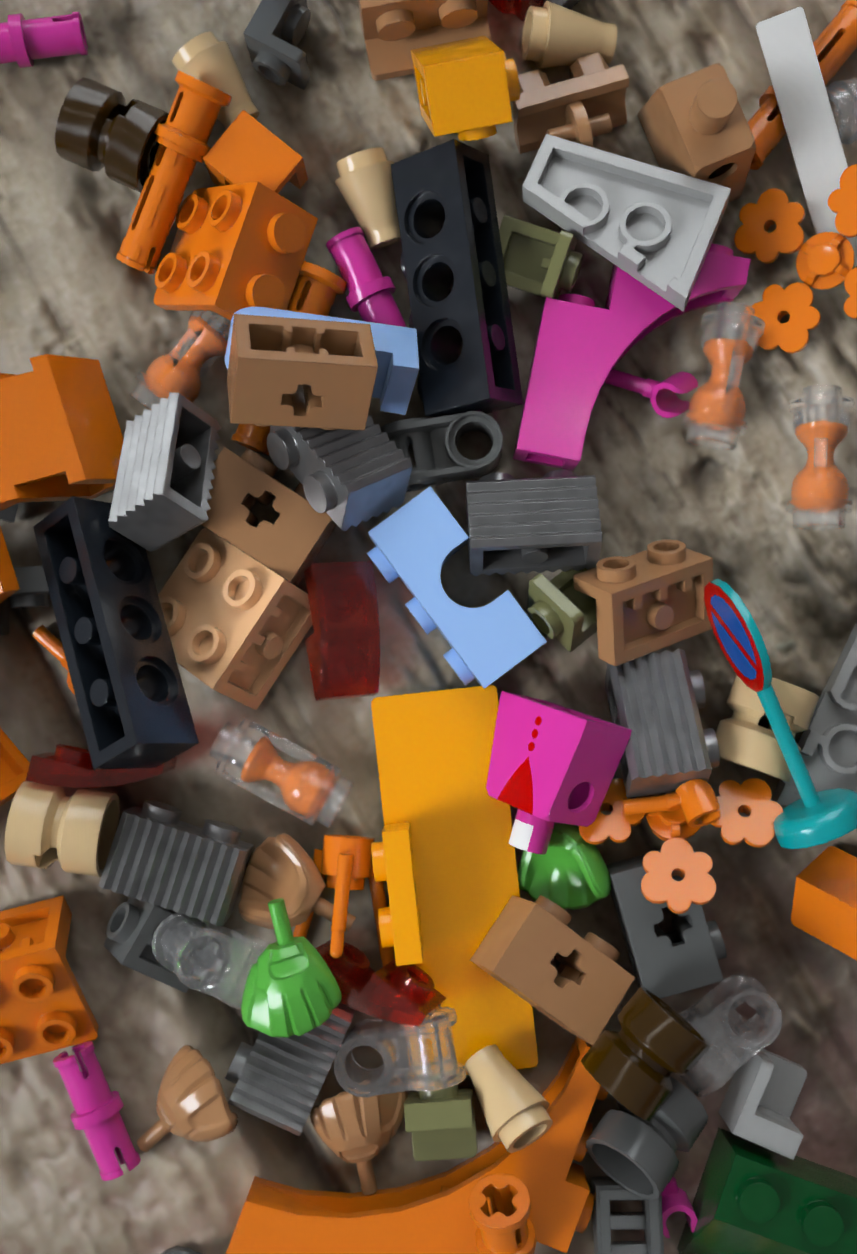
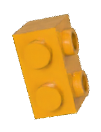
M485 35L411 50L421 116L434 137L457 133L458 140L460 141L479 140L495 135L497 133L496 125L513 122L510 102L520 99L517 67L514 59H506L504 50L499 48Z

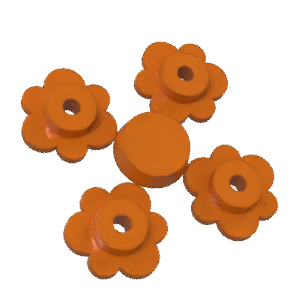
M857 164L851 165L844 170L839 182L841 189L833 191L828 198L829 208L832 212L837 213L835 226L840 234L822 232L812 236L804 243L805 234L799 224L805 218V209L798 202L789 203L786 193L778 188L764 191L760 195L757 204L747 203L741 208L739 219L743 225L738 228L734 237L735 245L739 251L749 255L756 253L757 258L762 263L769 264L778 258L779 253L792 254L799 250L796 259V269L798 276L804 283H792L785 290L777 284L769 285L763 292V301L753 304L747 311V325L751 330L759 333L757 341L764 350L771 351L779 346L787 353H797L807 346L809 342L808 330L815 329L821 321L820 312L812 306L814 294L811 288L827 290L844 283L845 290L850 295L844 303V312L848 317L857 319V267L853 269L854 250L851 243L846 239V237L852 238L857 236ZM776 225V229L768 233L769 227ZM790 314L788 322L781 323L782 317Z
M621 778L613 779L595 821L588 827L579 826L581 838L593 845L602 844L608 838L616 843L626 842L631 836V827L641 823L646 816L651 831L665 842L660 852L650 851L643 857L642 866L646 874L641 881V892L645 899L655 904L666 902L669 910L676 914L686 913L690 909L691 903L696 905L709 903L716 893L715 880L709 875L713 865L712 859L704 852L694 853L691 844L687 841L701 827H689L682 809L672 812L664 811L625 815L623 799H627L624 782ZM750 778L740 785L734 780H725L720 784L718 796H716L720 805L721 818L711 823V825L721 828V838L727 844L737 845L744 840L752 847L761 848L769 845L773 840L775 834L773 823L775 818L783 812V809L779 803L771 801L772 792L765 781L758 778ZM602 811H609V812H611V814L605 815V814H603V813H601V812H602ZM739 813H745L748 817H742ZM680 876L683 880L676 881L672 877Z

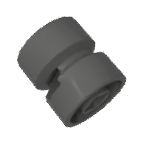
M671 1076L669 1077L674 1092L650 1122L641 1119L617 1101L619 1110L611 1109L606 1112L586 1141V1149L602 1171L629 1192L649 1200H655L661 1196L677 1171L679 1161L675 1155L676 1150L689 1152L708 1121L706 1110L697 1097Z

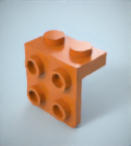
M259 181L194 190L192 194L183 200L178 209L175 220L178 229L169 254L162 259L155 274L157 289L154 295V304L165 310L213 311L230 321L234 313L247 307L287 310L318 218Z

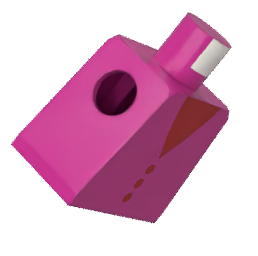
M502 691L497 712L486 789L489 796L518 808L509 844L527 852L545 855L555 822L585 827L592 824L597 817L629 742L632 730L547 700Z

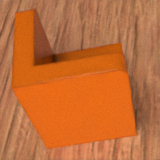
M242 110L202 158L213 183L217 186L259 181L276 193H279L288 181L298 189H301L308 180L303 157L245 110Z
M829 846L796 876L791 922L797 928L856 961L857 857L835 846Z

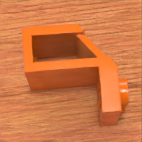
M44 354L30 358L33 367L31 372L19 375L0 373V511L20 502L67 501L72 496L93 499L115 488L124 438L99 360Z

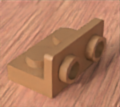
M358 0L361 27L371 77L375 81L414 74L412 49L483 35L492 41L487 19L488 0Z
M654 541L647 545V550L628 557L615 556L601 559L597 562L595 568L573 576L574 589L596 599L598 657L615 667L712 629L704 601L705 585L713 581V558L687 549L686 544L681 541Z

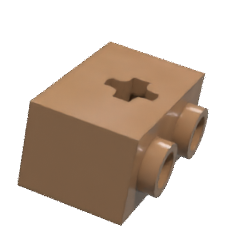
M234 314L227 374L230 423L253 424L264 427L273 425L320 428L324 430L365 431L378 370L370 324Z
M224 447L214 462L216 469L212 470L215 478L210 481L213 489L209 491L212 499L207 501L211 508L206 512L209 520L201 525L295 586H298L337 524L326 512L318 513L311 507L301 482L292 491L273 478L278 468L259 454L246 448L242 456L239 457ZM275 499L272 507L280 516L274 525L263 520L255 527L258 518L251 512V509L256 501L261 505L267 506Z
M512 895L470 961L564 1030L593 1045L630 988L635 977L616 963L621 953L611 944L591 932H588L582 938L567 925L571 921L572 916L562 907L539 895L536 902ZM554 957L561 963L558 969L550 964Z

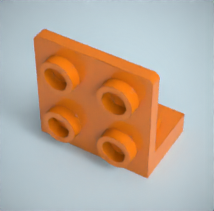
M64 895L0 911V1064L93 1041L98 1037L99 1025L66 959L72 912Z

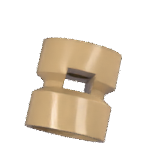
M736 674L726 702L733 711L732 717L720 720L715 733L720 758L762 774L790 782L792 775L769 721L768 729L758 725L765 711L757 692L747 687ZM772 677V687L793 736L795 737L796 733L807 731L819 696L806 689Z
M33 781L23 782L16 791L7 818L5 831L6 860L13 865L40 869L51 867L57 860L60 862L64 872L101 877L119 825L120 805L117 794L81 788L71 797H67L61 785Z

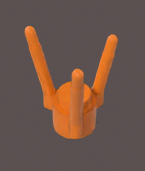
M324 834L323 849H314L313 861L320 871L323 880L325 875H327L326 887L335 889L330 955L333 958L342 956L350 890H364L365 878H368L384 978L389 983L394 982L397 978L393 947L382 948L378 908L387 907L383 881L375 882L371 843L374 842L375 838ZM313 911L306 922L295 926L293 937H307L314 914Z

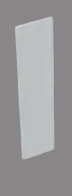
M797 7L757 23L756 30L815 233L835 232L840 234L835 226L837 213L832 212L829 208L828 198L833 191L841 189L840 177L844 170L848 168L805 12L802 7ZM856 236V237H852V238L846 237V239L851 243V245H852V247H853V250H854V265H853V267H856V266H857V236Z

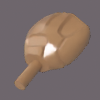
M283 833L276 837H268L251 855L245 872L241 900L238 904L239 913L247 922L267 929H274L268 902L279 898L284 899L291 927L306 922L312 911L332 922L333 904L320 897L326 887L322 875L312 858L290 835ZM350 913L347 914L346 930L348 932L356 919Z
M184 1045L171 1060L162 1078L157 1097L156 1111L160 1119L137 1140V1145L141 1151L148 1152L169 1132L199 1143L216 1140L235 1130L238 1123V1115L235 1112H231L220 1080L215 1077V1072L210 1062L202 1056L198 1049H194L190 1045Z
M393 1082L390 1086L363 1087L359 1090L343 1091L334 1097L322 1100L320 1106H313L310 1112L313 1128L322 1141L343 1161L350 1162L351 1164L356 1163L361 1190L364 1195L374 1194L378 1189L372 1158L377 1156L388 1145L404 1118V1103L408 1093L405 1087Z

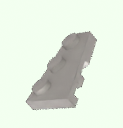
M549 134L545 135L522 185L523 202L565 231L574 234L575 238L683 312L728 205L731 188Z
M857 623L817 702L807 731H803L798 741V745L801 748L800 753L817 792L843 788L857 793ZM792 776L790 782L779 781L771 801L787 806L801 798Z

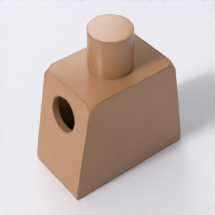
M715 63L659 87L637 115L659 167L731 188L728 203L739 199L756 151V145L738 102L737 92L730 83L724 67L720 63ZM715 172L717 177L708 179L711 173Z

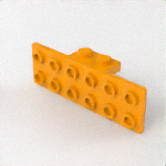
M489 685L485 689L482 686L383 696L376 697L371 701L384 820L382 830L383 841L371 843L372 864L375 882L387 881L390 907L378 908L379 930L382 948L394 947L396 966L400 968L411 1077L414 1080L469 1075L464 1068L465 1063L472 1055L489 1045H497L503 1056L516 1069L534 1068L538 1065L532 1005L470 961L512 895L520 897L515 847L509 844L512 832L510 805L489 796L486 789L499 706L497 688L494 685Z

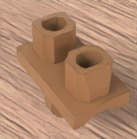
M599 52L577 58L570 65V79L551 85L546 73L538 69L518 75L520 99L513 101L515 142L520 154L539 149L546 134L593 147V137L610 133L612 128L627 124L625 93L629 87V76L623 64L609 68Z

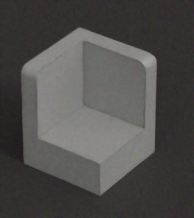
M747 1042L718 1113L732 1134L794 1160L804 1135L791 1121L790 1116L807 1078V1071L795 1062Z

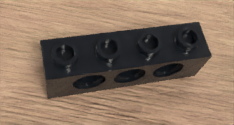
M452 139L391 164L403 250L400 262L403 274L407 280L411 309L409 328L417 329L420 374L417 383L418 392L424 404L425 416L441 417L468 411H481L488 414L523 404L489 155L456 139ZM453 280H454L453 288H452V290H451V292H450V287H451V284H452V282H453ZM462 340H463V347H462L461 354H460V356H459V355H458L459 346H460V344H461V342H462Z
M72 496L33 526L93 769L157 768L197 745L199 741L146 549L109 527L108 520L112 503Z

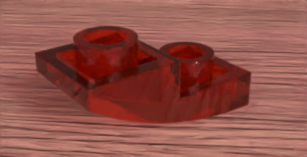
M372 561L313 563L304 573L314 633L305 641L315 701L374 696L379 691L380 626Z
M56 744L54 752L32 755L26 781L72 788L118 786L142 781L174 770L177 757L172 758L157 768L94 770L89 750L71 745Z
M331 940L316 948L338 983L342 994L340 1003L354 1010L398 1024L420 1026L446 1000V997L434 988L432 978L414 964L396 966L394 959L379 970L374 971L370 967V962L366 955L349 943L344 942L343 953L339 958H333L330 955Z

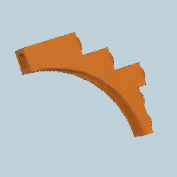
M578 1037L575 1038L558 1074L542 1094L549 1102V1107L546 1111L553 1124L543 1136L524 1149L509 1153L502 1142H494L488 1148L477 1153L475 1157L465 1160L448 1171L401 1187L378 1189L371 1195H364L362 1192L346 1193L304 1190L254 1176L225 1254H479L475 1238L477 1226L471 1218L468 1199L471 1189L479 1180L496 1173L514 1175L522 1180L528 1188L531 1201L529 1219L534 1225L537 1242L567 1253L574 1232L582 1234L587 1228L594 1205V1195L590 1193L583 1166L572 1161L581 1162L587 1153L586 1141L593 1130L592 1123L587 1122L595 1099L604 1101L608 1095V1092L592 1077L581 1062L592 1045ZM488 1197V1198H487V1203H488L489 1213H491L492 1211H491V1206H490V1200H489V1197Z

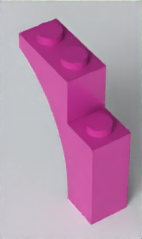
M711 244L684 312L615 264H613L605 309L595 307L594 300L578 294H561L558 296V299L546 297L540 316L513 459L574 471L581 459L591 411L610 370L616 366L634 345L666 322L690 311L732 302L746 285L751 259L733 256L734 252L730 248Z

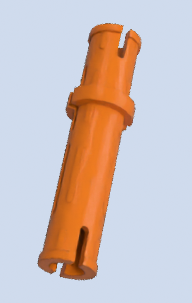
M846 0L838 14L813 43L825 86L857 48V0ZM770 85L760 97V108L748 121L756 145V151L750 166L752 170H758L764 164L763 162L786 134L773 85Z

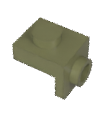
M504 215L499 233L507 286L545 299L546 297L558 299L561 289L571 292L576 283L584 254L575 251L578 242L575 235L563 230L559 233Z
M586 568L580 571L574 569L566 572L562 571L550 581L539 573L529 581L528 617L545 638L550 640L556 638L570 653L597 632L596 599L574 589L573 576L587 571L588 569Z
M436 1080L418 1084L419 1092H410L404 1103L406 1132H411L414 1159L416 1161H432L475 1157L478 1146L473 1088L458 1089L456 1080Z

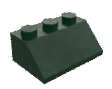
M718 1128L692 1203L698 1222L692 1233L686 1221L677 1247L679 1254H857L856 1177L795 1156L794 1160L734 1135L732 1132Z

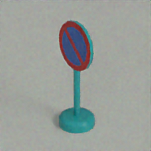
M718 578L709 582L704 588V601L714 635L724 656L737 676L747 687L757 692L801 797L784 807L783 812L775 818L773 825L778 843L782 848L802 849L824 844L844 836L857 828V793L843 788L816 791L772 687L770 658L762 635L751 613L740 596L727 582Z

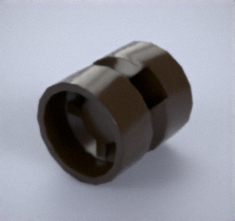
M83 77L73 85L60 109L55 132L56 152L61 158L90 171H100L105 167V173L109 179L141 193L160 143L155 141L157 136L154 133L157 124L166 122L169 113L136 99H132L126 105L122 92L90 78Z
M641 985L618 1015L622 1028L620 1032L605 1030L584 1055L581 1062L592 1077L617 1101L641 1119L650 1122L674 1092L669 1077L671 1073L683 1074L692 1070L711 1046L680 1014L657 995Z

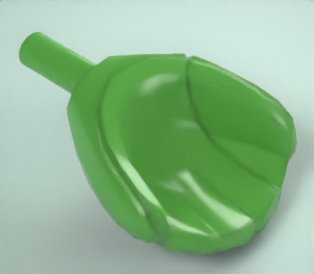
M555 822L545 855L523 850L517 870L519 889L528 892L532 900L536 901L539 895L553 901L564 910H577L586 908L609 895L611 879L602 855L596 845L589 844L581 838L577 825Z
M279 898L268 902L277 942L269 944L258 957L257 963L252 965L243 991L241 1014L242 1020L247 1027L271 1037L289 1038L292 1035L301 1036L327 1021L331 1016L332 1010L340 1004L342 994L333 973L317 949L304 936L293 937L284 899Z

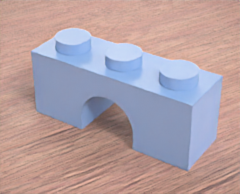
M431 486L368 532L370 539L376 547L370 550L367 555L389 584L399 577L414 596V598L405 603V606L425 633L428 635L438 628L452 647V649L443 654V657L465 686L476 679L479 685L485 689L547 642L509 590L491 603L477 608L461 606L452 601L445 593L440 577L442 568L453 554L467 545L469 537Z

